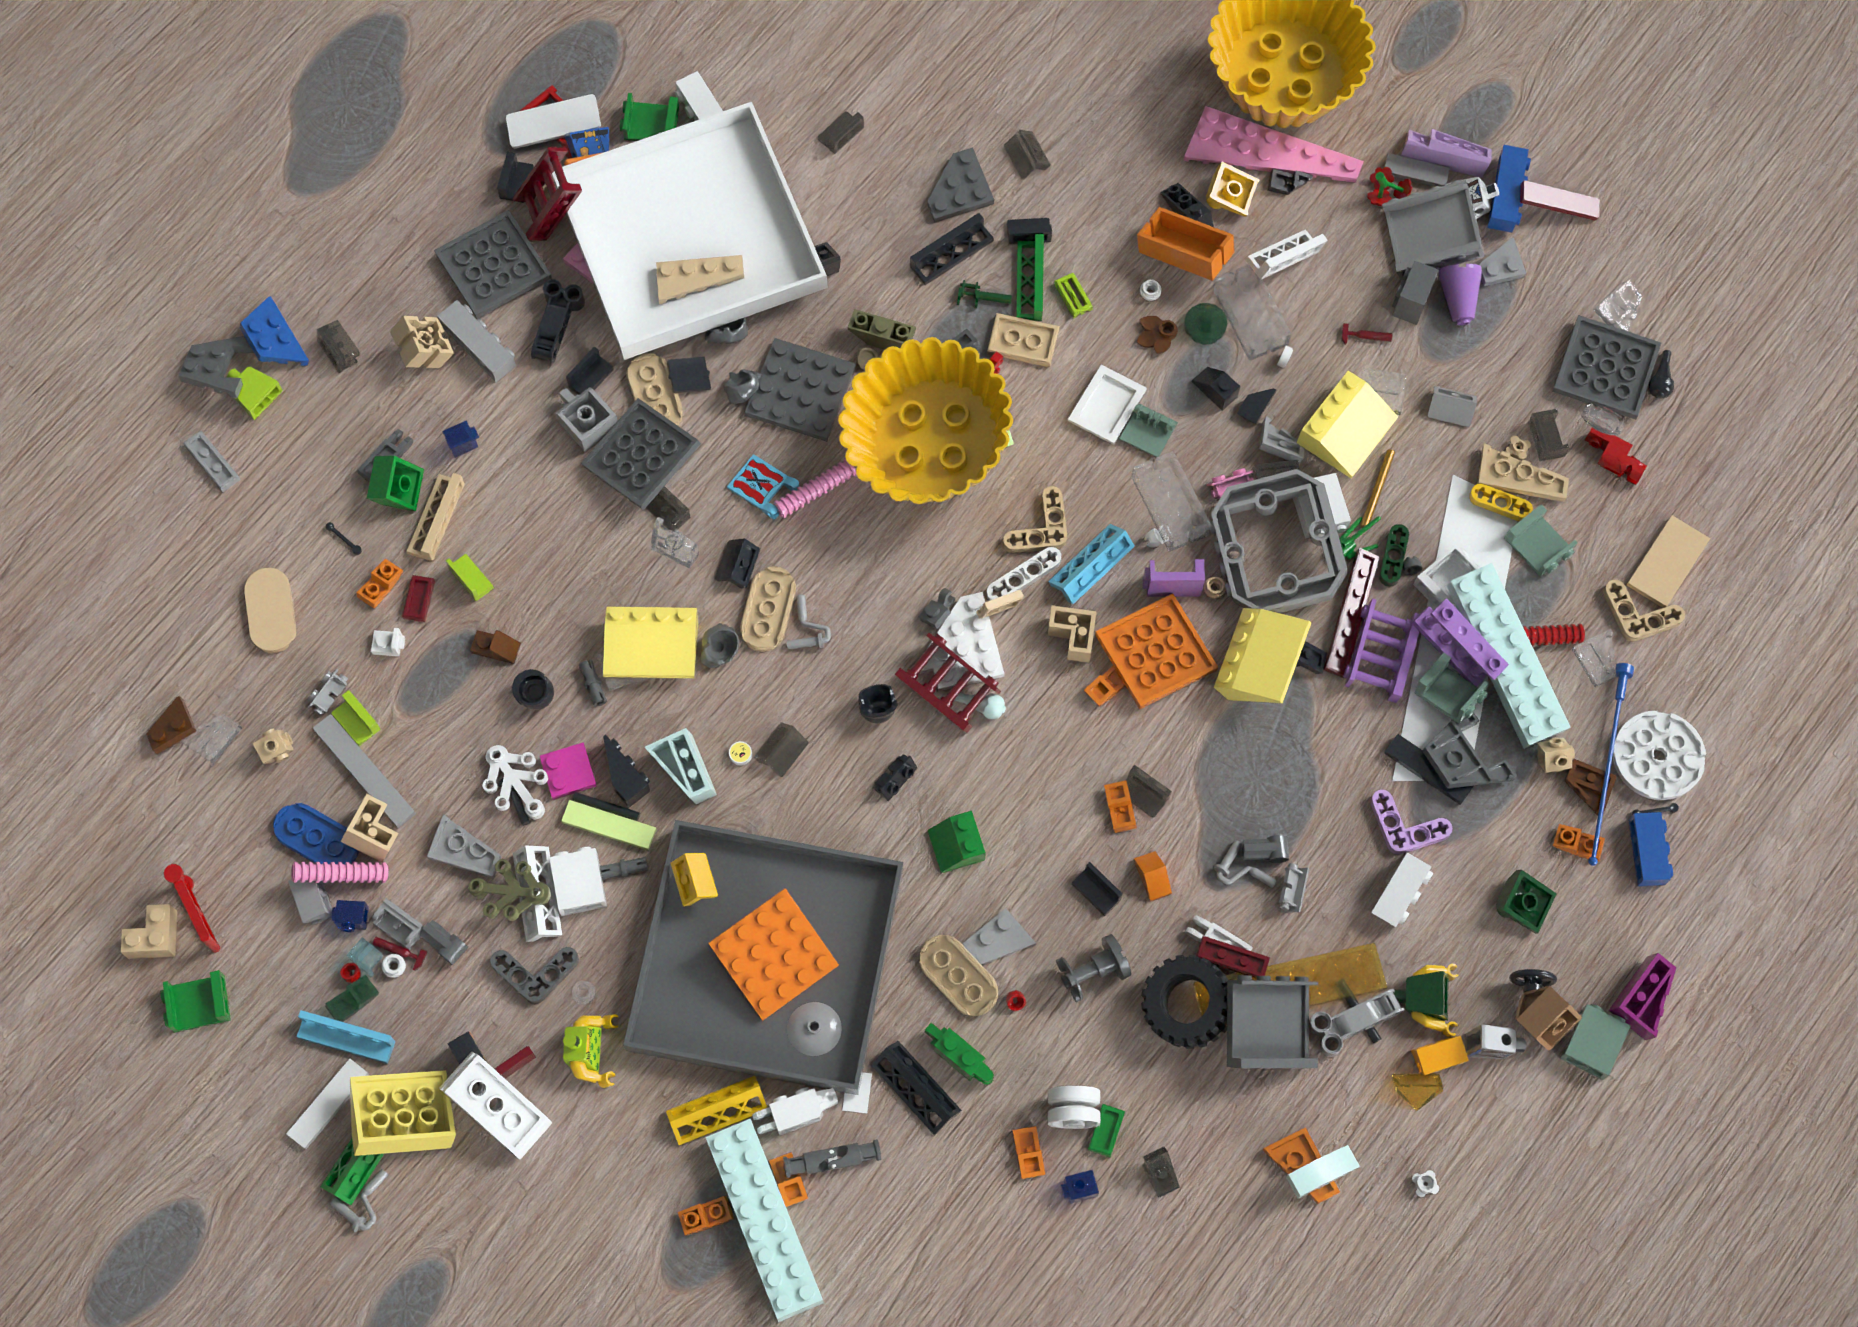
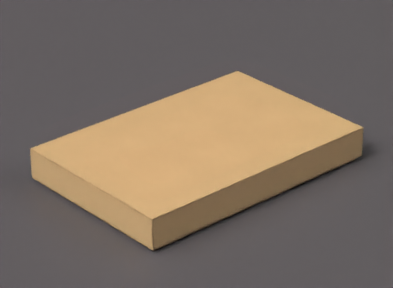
M996 313L987 354L994 355L997 351L1003 358L1050 367L1060 326Z

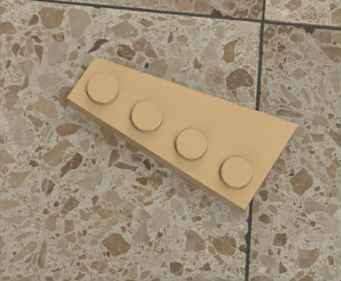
M742 255L656 262L659 305L675 297L679 299L686 297L685 294L691 292H702L707 287L721 286L744 278Z
M1484 443L1482 447L1477 484H1485L1502 491L1565 502L1569 478L1543 467L1541 469L1530 465L1531 462L1524 459L1522 461L1511 457L1507 452H1499L1492 449L1488 444Z

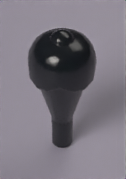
M1670 350L1663 351L1661 364L1655 376L1649 382V392L1656 398H1667L1674 390V381L1671 378Z

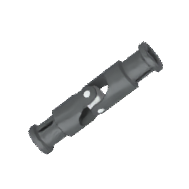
M878 1139L871 1143L861 1145L853 1143L806 1152L798 1157H783L785 1176L790 1178L791 1175L800 1173L808 1175L831 1169L850 1167L873 1159L879 1161L881 1160V1151Z

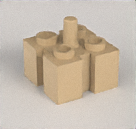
M403 316L390 330L395 344L402 348L399 353L405 367L420 368L423 364L426 368H441L454 354L448 339H443L442 337L444 330L437 317H424L419 321L417 316Z

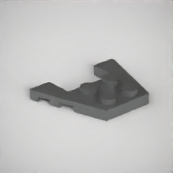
M244 336L191 345L179 373L180 381L200 388L210 387L214 389V392L220 394L226 392L229 393L230 397L238 398L243 386L241 378L224 377L235 352H254Z
M1474 712L1469 719L1465 717L1460 724L1452 719L1423 749V753L1447 788L1510 782L1517 777L1506 759L1486 768L1462 733V731L1477 725L1479 722Z

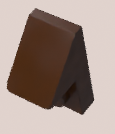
M477 630L470 651L471 654L515 664L521 642L499 630H496L494 634Z

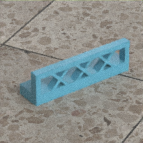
M1109 524L1048 582L1051 587L1062 591L1069 603L1074 604L1135 545L1126 530ZM1068 577V578L1065 579L1062 583H1060V581H1061L1063 578Z
M300 1011L298 1017L302 1020L297 1034L298 1039L388 1064L396 1042L390 1035L306 1011Z

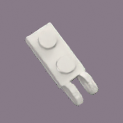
M1198 915L1194 917L1193 921L1195 924L1208 930L1205 934L1206 937L1249 951L1252 950V946L1217 924L1210 923ZM1188 927L1185 931L1188 936L1201 942L1202 936H1204L1193 928Z

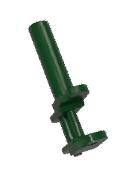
M963 280V283H960L962 288L959 287L957 305H960L963 295L974 296V299H976L975 308H978L979 299L1011 304L1012 295L978 290L980 289L978 282L976 284H968ZM964 289H975V292H965Z

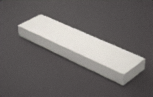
M349 1059L286 1134L304 1149H307L350 1098V1077L368 1076L369 1073Z

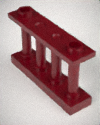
M548 147L513 197L514 202H525L533 222L525 233L529 241H547L582 192L580 184L567 182L560 163L568 152L567 148ZM554 171L560 185L557 189L552 178ZM545 184L550 195L549 201H547L543 190ZM536 196L542 210L540 214L534 202Z
M928 633L926 636L933 641L911 669L908 668L907 671H904L902 668H899L895 675L964 732L968 733L973 727L968 723L970 720L969 716L991 689L998 695L1000 694L1001 690L997 688L999 683L990 675L986 678L945 646L947 641L938 633L935 636ZM942 648L950 656L928 683L920 684L917 681L918 674L937 650ZM958 661L967 669L966 672L945 697L937 698L934 695L935 688ZM975 675L984 682V685L962 711L956 713L951 709L953 706L952 702Z

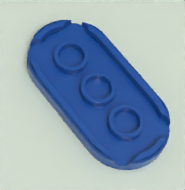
M295 803L290 806L287 805L274 818L273 828L277 840L283 846L314 864L316 862H320V864H323V862L328 864L331 862H335V864H338V862H342V864L349 862L352 864L358 856V850L341 842L348 828L307 804Z

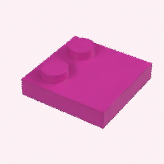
M584 742L540 755L543 769L548 775L547 783L553 800L597 786Z

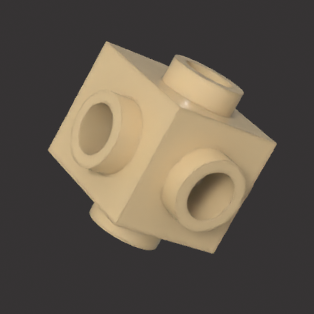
M274 728L262 734L263 738L253 743L263 764H271L275 761L280 763L289 758L288 754L294 751L290 735L283 730H275Z
M1552 738L1549 741L1537 743L1538 763L1545 773L1562 772L1564 769L1572 768V759L1575 758L1574 748L1564 738Z

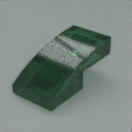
M364 975L346 986L344 992L326 1002L325 1007L335 1020L344 1022L379 995V992L369 978Z

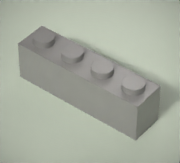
M456 300L437 315L442 328L495 382L499 381L516 367L514 353L508 347L504 348L500 344L501 341L495 333L490 334L486 330L487 327L480 318L476 320L472 316L473 312L466 304L462 305Z

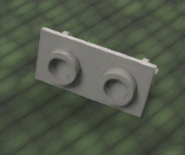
M338 669L334 670L333 673L328 671L321 680L324 684L319 691L315 689L307 700L310 703L307 708L309 709L313 705L316 707L314 711L317 714L322 715L326 713L335 701L328 694L331 692L338 697L347 685L348 678L342 674L337 676Z
M1289 863L1288 867L1285 868L1284 883H1286V887H1282L1280 900L1278 901L1282 913L1301 911L1309 868H1297L1298 865Z

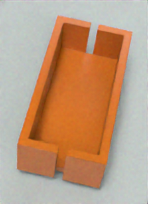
M1161 207L1149 219L1150 223L1147 222L1137 234L1139 253L1211 281L1221 271L1222 264L1225 265L1235 253L1233 234Z

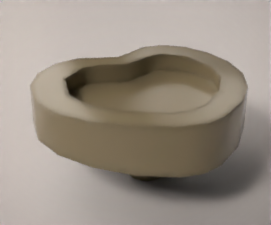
M862 347L856 354V363L861 369L865 370L866 363L872 358H878V354L872 348Z

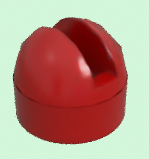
M355 963L345 964L340 971L341 977L348 983H356L361 978V970Z
M1010 991L1006 995V1003L1009 1009L1019 1011L1026 1005V999L1020 991ZM1016 997L1017 1002L1013 1003V998Z

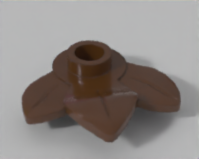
M1157 316L1143 317L1139 322L1145 331L1138 337L1137 343L1145 348L1154 347L1156 354L1164 353L1170 348L1171 340L1176 338L1178 328L1171 320L1162 321ZM1169 330L1171 333H1164L1163 331Z

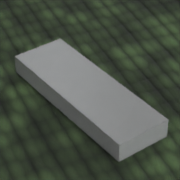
M1388 153L1385 167L1391 168V175L1395 178L1410 179L1412 182L1433 187L1446 186L1450 170L1449 167Z
M199 431L183 443L222 492L241 480L202 431Z

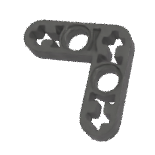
M564 947L535 976L504 950L493 953L490 963L493 969L528 1002L539 1004L574 970L579 963V956L575 949ZM566 954L569 956L573 954V961L571 963L568 961L565 962L562 965L563 969L565 970L561 972L560 968L557 965H555V963L558 962L559 965H561L564 962L563 955ZM507 957L505 961L512 968L507 971L503 965L497 966V958L503 959ZM556 970L558 972L557 979L551 982L545 979L546 972ZM517 971H521L525 975L524 980L520 983L512 981V975ZM541 979L548 988L545 989L542 986L538 991L540 993L538 997H530V989H538L541 986L538 981Z

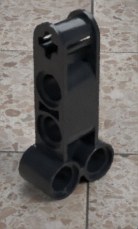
M550 279L543 285L547 305L531 350V359L550 361V364H553L556 360L572 311H579L585 305L583 291L580 286L571 284L563 289L561 283L556 279ZM552 291H558L554 295L550 294ZM572 296H578L577 299H570Z

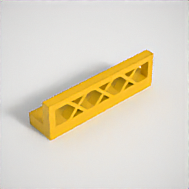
M752 1076L669 1109L666 1113L678 1145H682L752 1117L754 1113L766 1109L767 1105L756 1077ZM758 1096L761 1105L753 1108L746 1106L749 1099ZM727 1108H737L738 1110L735 1115L731 1117L723 1115ZM704 1117H715L713 1124L708 1126L701 1124ZM684 1125L693 1126L690 1133L680 1136L677 1128Z

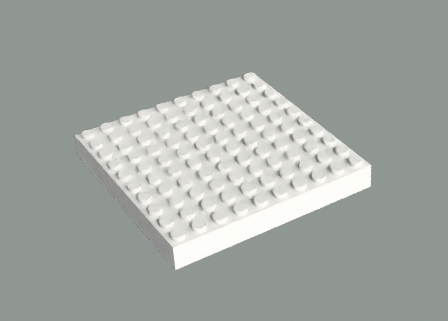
M752 102L562 167L567 182L580 184L582 188L581 194L566 214L624 360L828 288L827 275ZM554 171L552 176L557 189L560 185ZM742 255L743 279L721 286L707 287L705 291L691 292L685 294L686 297L679 299L675 297L659 305L656 262Z

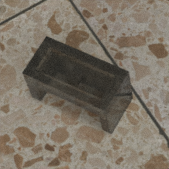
M1557 409L1532 413L1528 421L1539 461L1565 457L1569 450L1568 444H1562L1556 425Z

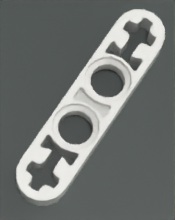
M1048 547L991 583L987 588L988 601L999 598L997 595L992 596L993 590L997 592L1002 590L1000 597L1018 590L1022 591L1056 569L1061 563L1060 551L1057 548ZM1047 556H1056L1055 562L1052 560L1047 561L1044 569L1042 563L1047 560ZM1035 565L1039 568V573L1031 575L1027 572V568ZM1012 577H1018L1021 580V584L1014 587L1008 581Z

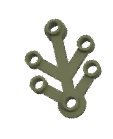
M505 859L498 860L495 864V869L504 876L508 885L489 884L481 878L473 879L469 883V892L478 899L484 898L488 893L505 895L495 904L487 903L483 907V914L490 919L497 917L499 912L503 910L504 917L514 921L519 917V914L531 905H544L551 897L550 888L543 882H537L531 872V866L525 861L518 862L515 870L520 876L525 878L529 888L521 887L511 870V864ZM526 866L525 870L521 872V869ZM519 897H526L516 906L509 905ZM514 910L513 914L509 916L510 911Z

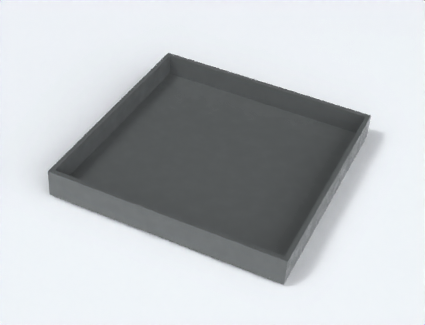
M675 820L623 1044L625 1050L822 1089L833 1088L834 1091L859 1095L903 874V862ZM685 853H705L718 896L700 899L691 906H683L670 863ZM786 888L839 966L762 1021L710 948L708 942ZM810 1002H819L830 1006L839 1016L842 1026L841 1036L836 1046L829 1052L819 1056L805 1055L796 1050L787 1034V1025L792 1013L798 1007ZM815 1023L810 1026V1029L813 1031L819 1028Z

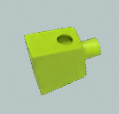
M247 367L242 373L234 368L227 374V378H241L243 386L238 398L234 399L253 420L283 391L277 380L252 367Z

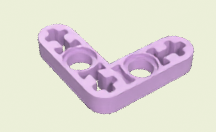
M1378 790L1371 798V807L1389 851L1393 854H1403L1444 841L1452 833V824L1444 818H1438L1405 829L1393 797L1388 791ZM1379 796L1387 800L1384 804L1386 812L1380 814L1384 810L1383 805L1376 802ZM1393 817L1396 821V826L1392 828L1387 827L1384 824V818ZM1438 825L1446 828L1443 835L1441 831L1433 833V839L1431 838V832L1435 831ZM1397 830L1400 831L1396 834L1398 841L1404 842L1401 848L1398 845H1393L1395 841L1394 832ZM1422 831L1426 835V840L1423 842L1416 841L1413 835L1414 832Z

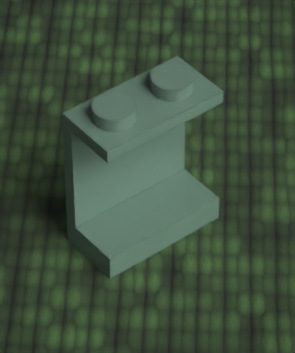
M1542 504L1509 529L1504 537L1540 577L1546 572L1548 574L1552 573L1559 566L1558 562L1562 559L1567 561L1575 553L1573 549L1577 545L1576 540L1568 545L1543 518L1547 510Z
M1443 653L1419 680L1414 693L1460 724L1465 717L1467 719L1470 718L1476 709L1474 706L1477 702L1481 704L1488 695L1486 689L1489 682L1485 680L1479 688L1448 668L1451 657Z
M1587 1004L1580 1012L1583 1018L1578 1022L1568 1046L1563 1050L1560 1059L1604 1080L1609 1076L1631 1025L1625 1023V1019L1620 1016H1611L1605 1013L1597 1005Z

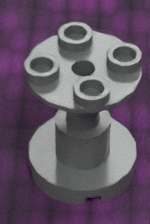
M1112 934L1102 937L1101 941L1104 950L1090 956L1091 962L1072 970L1065 958L1061 957L1056 960L1059 970L1064 973V975H1061L1062 982L1066 988L1071 987L1072 990L1070 992L1076 1003L1083 1000L1080 982L1095 975L1101 978L1114 971L1121 980L1132 975L1126 956L1123 957L1121 953L1123 950Z

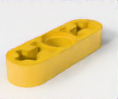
M1476 484L1469 494V499L1474 505L1516 521H1521L1533 511V506L1529 501L1485 484ZM1479 491L1483 492L1481 499L1477 497ZM1490 495H1493L1491 502L1489 503V497ZM1503 498L1507 502V506L1503 508L1498 507L1495 500ZM1514 503L1513 509L1510 511L1509 508ZM1521 507L1525 508L1524 514L1519 513Z

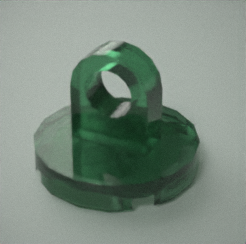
M1199 303L1193 306L1187 312L1184 321L1187 335L1189 334L1196 343L1203 345L1217 342V340L1225 335L1228 325L1227 316L1223 310L1210 303Z

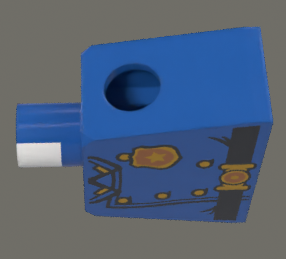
M609 127L565 134L572 158L609 151Z

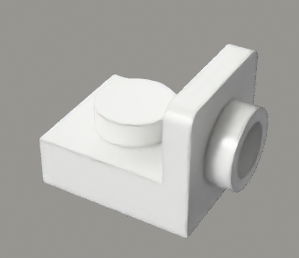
M394 628L393 632L374 630L372 654L400 656V649H404L405 636L402 635L400 629Z

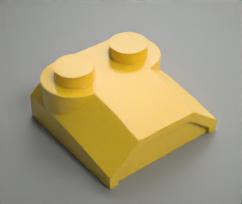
M1221 162L1206 194L1207 204L1213 209L1224 208L1246 217L1259 179Z

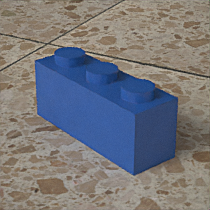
M1662 812L1634 813L1628 821L1637 886L1666 885L1673 877V867L1668 861L1670 845L1665 840V833L1667 831L1666 821L1662 819Z

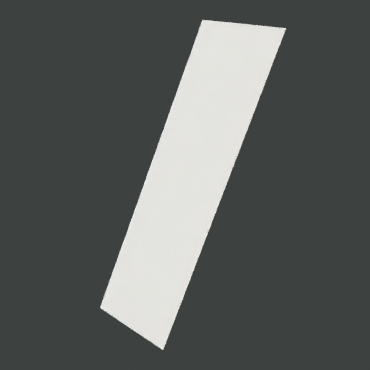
M1453 475L1436 560L1456 544L1468 553L1469 558L1475 564L1483 567L1492 563L1505 589L1512 546L1504 537L1509 529L1517 524V521L1474 505L1469 499V494L1475 485ZM1479 491L1477 497L1481 499L1483 492ZM1490 495L1488 500L1489 503L1491 502L1493 495ZM1503 498L1495 500L1498 507L1503 508L1507 506V502ZM1513 503L1511 504V506H1510V508H1509L1510 511H1512V509H1513V506H1514ZM1450 560L1433 575L1432 580L1452 600L1447 584L1451 580L1465 575V573ZM1428 600L1427 607L1430 606L1434 610L1436 607ZM1422 634L1401 734L1402 737L1421 750L1452 720L1414 693L1419 680L1441 656ZM1449 663L1448 668L1460 675ZM1487 675V676L1485 677V679L1477 686L1478 688L1483 684V682H1484L1485 680H1486V681L1488 680V675ZM1477 702L1474 706L1476 707L1474 713L1479 719L1477 725L1462 731L1473 749H1475L1483 702L1481 704ZM1396 762L1392 781H1424Z

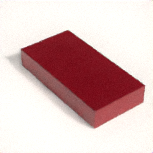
M412 575L402 614L403 619L420 622L426 621L435 584L434 578Z
M526 1046L494 1068V1070L506 1079L535 1059L536 1056L530 1047Z

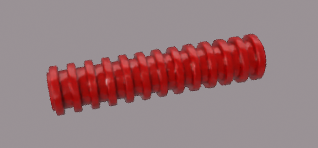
M1565 624L1563 627L1561 625L1556 627L1554 625L1549 627L1544 625L1542 628L1540 626L1535 628L1533 626L1528 628L1523 626L1532 646L1534 644L1540 646L1542 643L1543 645H1548L1549 643L1551 645H1555V643L1561 645L1563 642L1564 644H1569V642L1571 644H1576V642L1582 644L1585 639V630L1582 624H1577V626L1575 624L1570 626Z

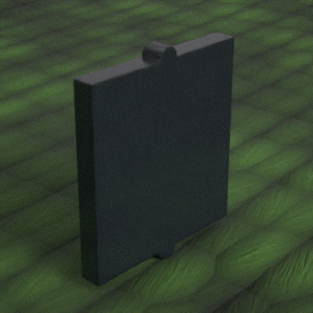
M705 357L667 360L669 369L668 379H671L673 393L711 390L710 371L707 370Z

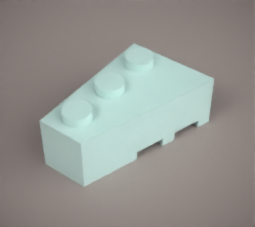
M686 728L645 746L647 751L695 804H699L717 795L693 735Z

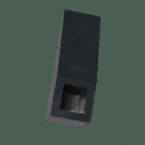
M1181 184L1171 185L1169 188L1161 191L1162 197L1173 212L1214 227L1211 211Z
M605 734L603 739L614 791L630 808L650 792L648 785L650 780L642 771L640 773L637 772L634 768L636 764L629 755L624 756L620 752L622 749L620 744L614 738L610 740Z

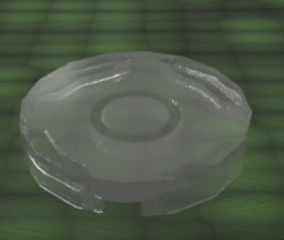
M1588 404L1581 415L1588 425L1608 435L1621 434L1625 426L1624 421L1620 422L1621 417L1616 412L1598 405L1596 408L1593 407V404Z

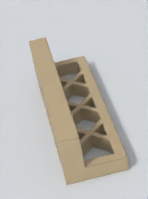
M453 473L452 477L438 475L407 549L409 555L433 562L465 485L461 475ZM442 482L449 483L445 493L442 495L439 490ZM441 501L437 513L434 514L431 509L433 504ZM433 520L429 532L425 533L423 529L425 523ZM425 540L421 551L414 550L418 542Z

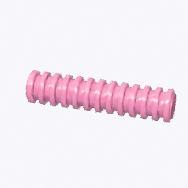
M845 458L843 463L839 462L838 466H832V470L827 469L826 473L822 472L820 474V477L816 476L815 480H809V483H804L803 487H797V491L792 490V494L787 493L785 498L781 497L779 502L777 500L774 501V505L778 508L777 512L785 519L787 514L791 515L792 511H798L799 507L803 508L805 503L809 504L810 500L814 501L816 497H821L822 493L826 494L828 489L833 490V486L838 487L839 483L845 482V479L849 480L851 475L856 476L855 467L850 465Z
M294 862L291 868V878L294 883H297L298 880L301 883H304L305 880H308V883H312L313 880L316 883H319L320 880L323 883H327V880L330 883L335 881L338 883L345 881V883H349V881L353 883L357 881L360 883H364V881H367V883H371V881H374V883L379 881L386 883L388 879V865L386 862H382L381 865H379V862L374 864L371 862L364 864V862H360V864H357V862L352 864L349 862L342 864V862H338V864H335V862L330 864L327 862H323V864H320V862H316V864L308 862V864H305V862H301V864Z

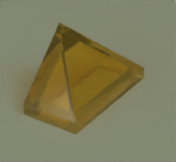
M1392 1074L1395 1091L1417 1111L1443 1092L1440 1074Z

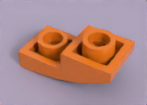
M385 558L371 572V578L357 591V598L375 609L394 587L403 570Z
M1559 824L1553 846L1573 855L1589 859L1592 855L1595 835L1582 833V829ZM1599 837L1596 854L1598 862L1600 861L1605 843V838Z
M722 1196L704 1204H697L678 1212L685 1236L734 1220L727 1196Z

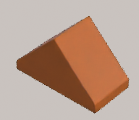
M1156 851L1133 859L1150 902L1172 894L1166 866Z

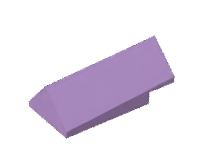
M1434 129L1431 130L1429 136L1409 130L1400 156L1449 167L1451 171L1482 178L1492 160V149Z

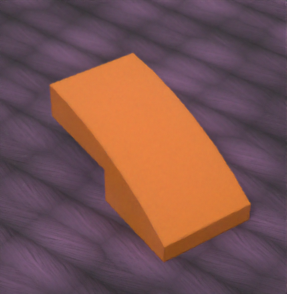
M1112 666L1102 676L1099 675L1087 686L1084 692L1100 707L1122 690L1125 684L1114 666Z
M1127 781L1104 785L1114 832L1118 833L1136 829L1137 825Z
M1030 1126L1012 1130L1021 1179L1045 1175L1037 1127Z
M792 1152L769 1160L786 1207L808 1199L800 1174L791 1175L790 1178L785 1176L783 1157L793 1158Z

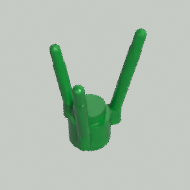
M1377 516L1353 536L1348 537L1362 521L1363 518L1359 517L1339 538L1344 558L1347 557L1348 560H1351L1355 557L1356 551L1354 549L1356 544L1354 540L1381 519L1380 516ZM1374 544L1362 549L1366 551H1371L1373 549L1378 548V544Z

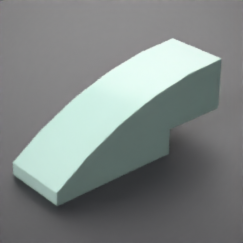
M1347 1145L1288 1174L1286 1178L1299 1199L1360 1166Z

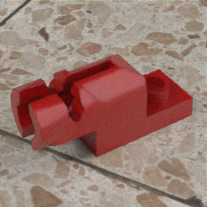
M1593 425L1584 441L1594 448L1604 450L1597 464L1618 477L1627 474L1626 481L1637 485L1647 465L1640 462L1634 456H1628L1633 445Z

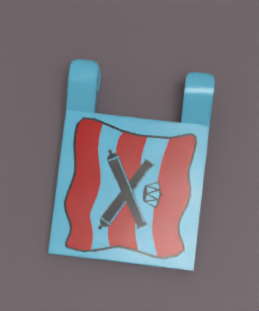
M753 454L729 483L727 489L762 510L771 519H776L779 515V512H777L778 508L769 503L783 485L791 492L792 490L797 491L799 481L787 476Z

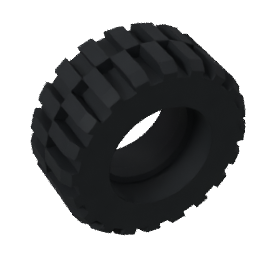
M1177 955L1175 960L1170 958L1164 960L1162 967L1157 965L1152 970L1155 972L1152 978L1148 976L1145 980V983L1148 985L1146 989H1142L1141 996L1144 998L1141 1007L1146 1014L1144 1018L1155 1034L1174 1046H1183L1186 1049H1194V1046L1202 1048L1207 1046V1042L1218 1040L1219 1037L1217 1035L1221 1031L1223 1033L1227 1031L1228 978L1210 961L1205 958L1200 959L1196 955H1189V957ZM1184 981H1198L1205 986L1209 993V1005L1206 1012L1201 1018L1192 1023L1184 1024L1174 1020L1168 1011L1170 993L1178 984Z

